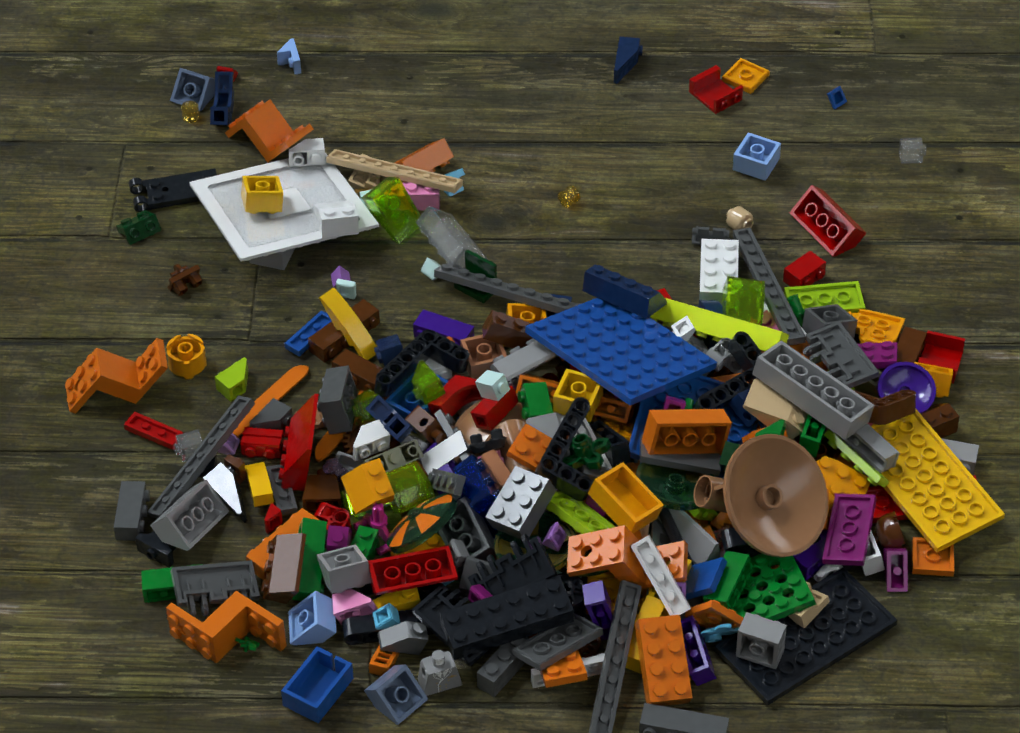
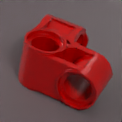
M322 502L314 514L319 520L327 521L326 529H328L329 525L350 527L352 529L350 514L346 509Z

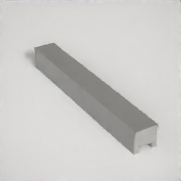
M866 424L844 440L879 473L894 468L900 454L869 424Z

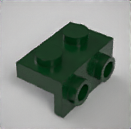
M146 210L141 211L132 219L126 218L122 220L121 224L116 226L117 231L124 234L128 244L132 245L161 231L156 214Z

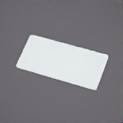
M459 430L423 454L424 457L420 460L428 475L432 472L433 468H440L467 450L461 431Z

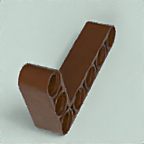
M900 390L883 398L855 391L875 405L869 422L876 425L889 424L916 411V392L913 390Z

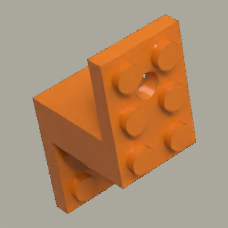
M269 99L265 103L262 100L229 124L228 127L230 129L225 134L230 138L243 129L268 163L314 129L308 124L305 127L301 125L293 131Z
M156 338L147 347L146 351L137 358L136 362L96 348L65 383L69 412L76 414L96 390L136 404L168 368L163 340Z
M625 525L569 537L567 574L570 577L609 570L620 582L625 580L642 586L641 590L653 588L651 581L631 548V545L638 542L639 539ZM686 541L656 546L664 561H671L668 568L676 582L687 581L688 544ZM592 549V552H590L589 555L585 557V553L588 550Z
M235 591L204 622H201L172 602L166 607L170 634L175 639L185 642L190 649L199 651L204 658L211 659L215 663H218L238 643L235 641L236 637L243 639L249 632L253 636L260 637L266 641L270 647H275L280 651L287 646L284 621L238 591Z

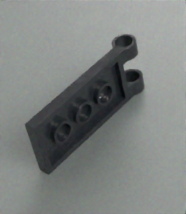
M216 169L143 181L140 178L131 179L129 181L131 193L140 194L147 191L148 198L137 196L133 199L135 211L141 212L199 202L200 200L189 182L216 176Z

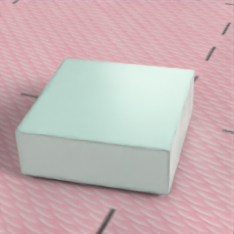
M337 279L336 290L344 298L355 299L357 295L356 282Z

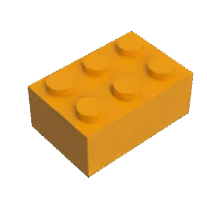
M624 462L594 479L588 491L590 497L618 526L625 525L633 534L656 520L664 506Z

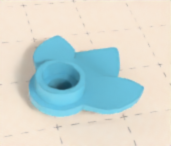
M729 623L720 624L716 627L707 628L701 632V635L705 638V642H718L722 640V635L737 633L739 628L733 629L732 624Z

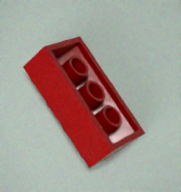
M814 185L809 187L789 212L833 257L855 248L866 235V232L824 190Z
M449 545L368 561L371 586L375 595L458 580Z

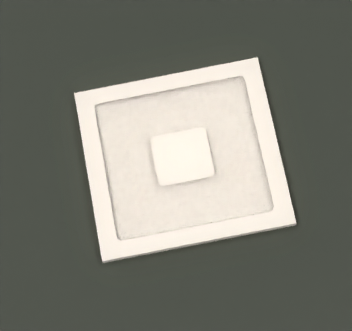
M326 153L325 165L289 167V158L189 182L191 188L241 262L341 237L322 238L313 204L350 200L356 206L358 213L359 232L379 227V223L334 164L326 163V157L328 156ZM242 176H279L283 189L282 212L274 214L267 212H258L256 214L245 212L241 197Z

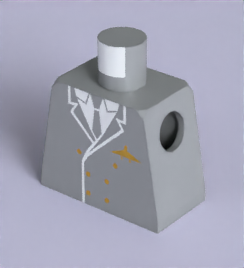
M435 650L432 656L421 660L418 683L426 696L462 686L460 675L449 651Z

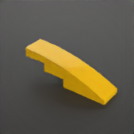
M332 288L320 296L319 299L336 330H341L349 346H354L358 355L366 360L375 356L374 348L377 347L375 342L339 292Z

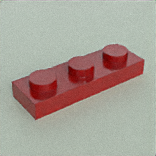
M134 412L124 423L125 430L172 450L184 438L182 431L137 412Z

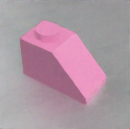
M353 589L332 595L333 615L341 625L347 618L371 615L372 612L378 609L371 598Z

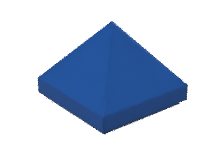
M841 86L827 93L833 109L847 102Z

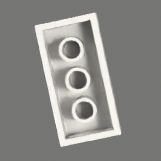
M701 240L699 300H718L723 308L737 309L739 240Z

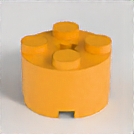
M187 334V336L183 337L177 335L167 343L168 366L173 374L189 380L204 370L207 360L204 343L200 337L194 334Z

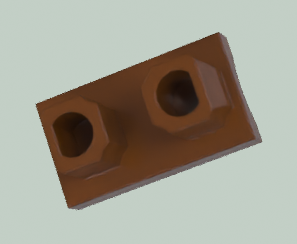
M175 264L173 266L174 271L170 273L172 278L169 279V286L167 288L170 292L174 290L181 296L188 291L186 283L190 282L193 288L200 286L203 281L199 274L200 267L195 265L188 269L187 265L181 267L179 264Z

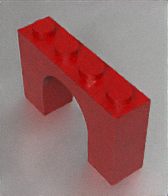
M454 375L427 404L432 416L437 419L434 413L440 409L445 414L449 413L453 416L464 405L482 400L470 413L477 428L491 431L517 405L518 397L514 387L509 386L510 390L499 401L483 398L475 383L477 379Z

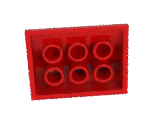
M314 394L291 418L290 426L285 427L284 438H288V440L283 442L282 451L286 452V454L281 456L280 465L284 466V468H280L278 478L282 480L281 488H292V490L298 491L305 490L319 394Z

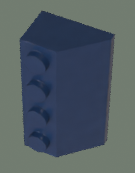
M595 264L585 271L583 292L645 319L667 305V300L659 291L652 289L650 286L642 285L633 279L621 276L617 272L607 270L601 265Z

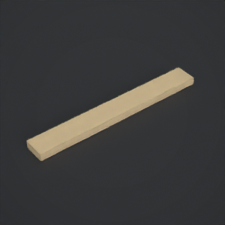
M334 149L326 157V163L451 193H456L463 186V180L337 149Z

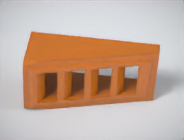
M379 644L370 660L369 673L382 676L395 665L400 653H385L380 650Z

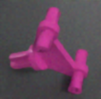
M373 504L372 514L367 513L363 516V519L353 523L356 530L359 525L379 529V536L386 543L376 548L379 556L397 549V546H389L393 539L387 529L388 517L384 513L383 504Z

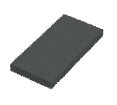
M641 434L640 463L713 476L720 475V453L649 455L641 441L643 436Z
M574 613V622L538 633L512 648V655L542 671L604 635L603 628Z

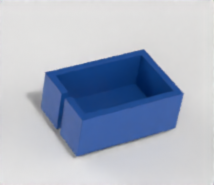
M317 646L281 690L283 706L319 723L354 679L352 663L338 656L333 661L332 653Z

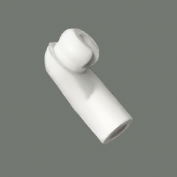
M823 565L814 575V579L819 582L832 571L836 572L843 566Z

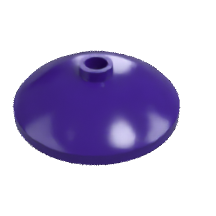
M897 362L888 366L880 375L877 384L879 398L900 390L915 391L916 409L920 414L926 412L931 407L936 396V386L932 376L923 367L911 362Z

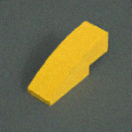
M265 463L245 465L254 507L274 503Z

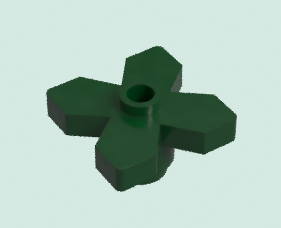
M587 434L576 435L568 448L571 455L565 457L563 463L576 470L582 465H586L589 470L600 469L604 462L602 454L608 452L611 446L608 438H599L592 442Z

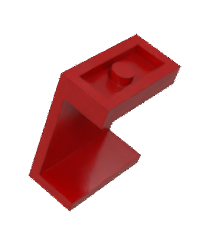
M717 65L689 79V93L715 114L740 102L743 97V86L740 85L734 89L729 87L720 79L721 68Z
M928 330L924 350L918 362L953 369L951 383L954 384L964 350L965 338Z

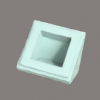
M427 257L421 272L434 281L437 279L434 277V270L441 265Z

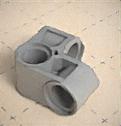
M722 338L706 353V355L717 362V367L714 369L716 372H719L723 366L727 367L734 374L743 372V369L728 350L730 338Z

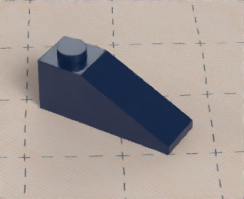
M619 37L614 67L615 84L638 63L639 55L642 56L643 45H640V38Z

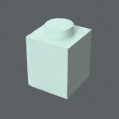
M486 370L475 381L478 391L483 398L499 401L510 390L503 373Z

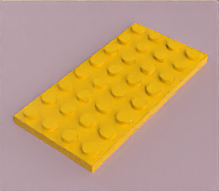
M917 409L915 413L889 424H873L871 426L900 452L895 467L881 473L890 481L884 489L936 553L1004 519L1005 513Z

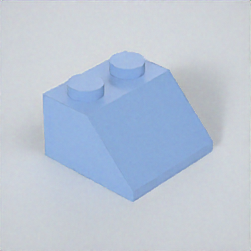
M316 590L288 611L291 645L323 643L336 633V619L333 615L332 598Z

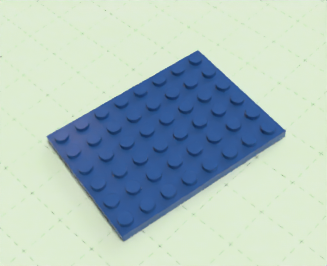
M594 298L536 321L525 328V333L630 406L710 372L717 367L715 360L681 337L676 336V334L650 317L645 319L599 298Z

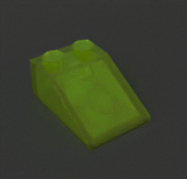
M387 177L361 197L370 213L398 244L425 223L399 177Z
M727 276L722 292L723 315L762 326L765 281Z

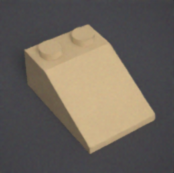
M757 378L753 380L743 405L745 410L767 427L780 419L785 420L787 435L790 439H794L802 433L809 415Z

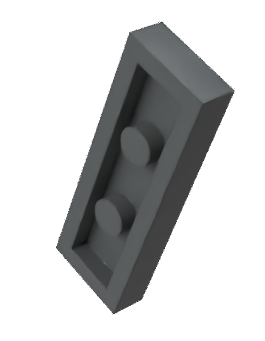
M267 466L266 469L273 492L274 504L281 509L282 515L297 513V504L292 488H281L282 480L278 479L280 468H284V466Z

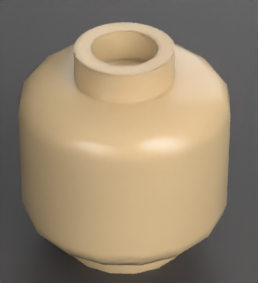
M737 206L727 212L726 223L733 230L752 228L754 223L753 215L743 207Z

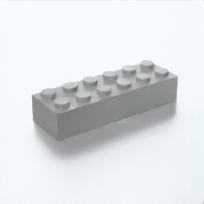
M782 340L757 357L752 375L844 440L869 423L874 404Z

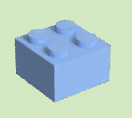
M748 132L734 153L733 170L766 181L780 159L781 143Z

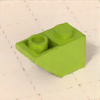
M245 357L215 376L216 390L230 402L246 392L248 365Z

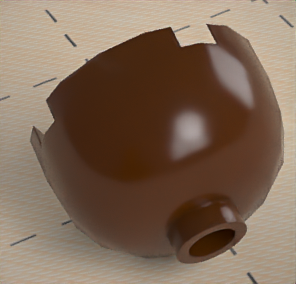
M895 511L881 516L876 521L875 532L873 533L876 543L880 544L883 550L884 548H905L907 550Z

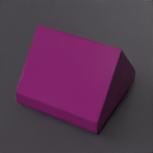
M481 584L470 587L468 599L471 602H475L493 595Z

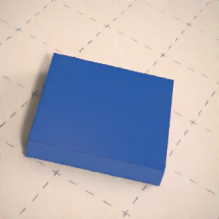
M724 557L692 565L687 581H685L686 600L715 593L727 564Z

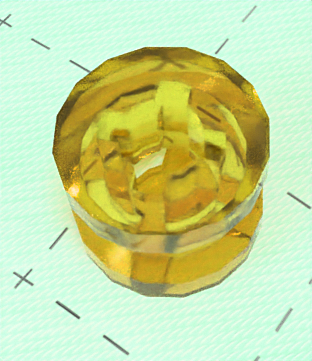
M186 101L181 105L182 118L185 122L193 123L199 119L198 103Z
M570 185L566 187L565 191L562 190L558 193V199L564 207L569 208L573 202L576 203L580 200V193L576 187Z

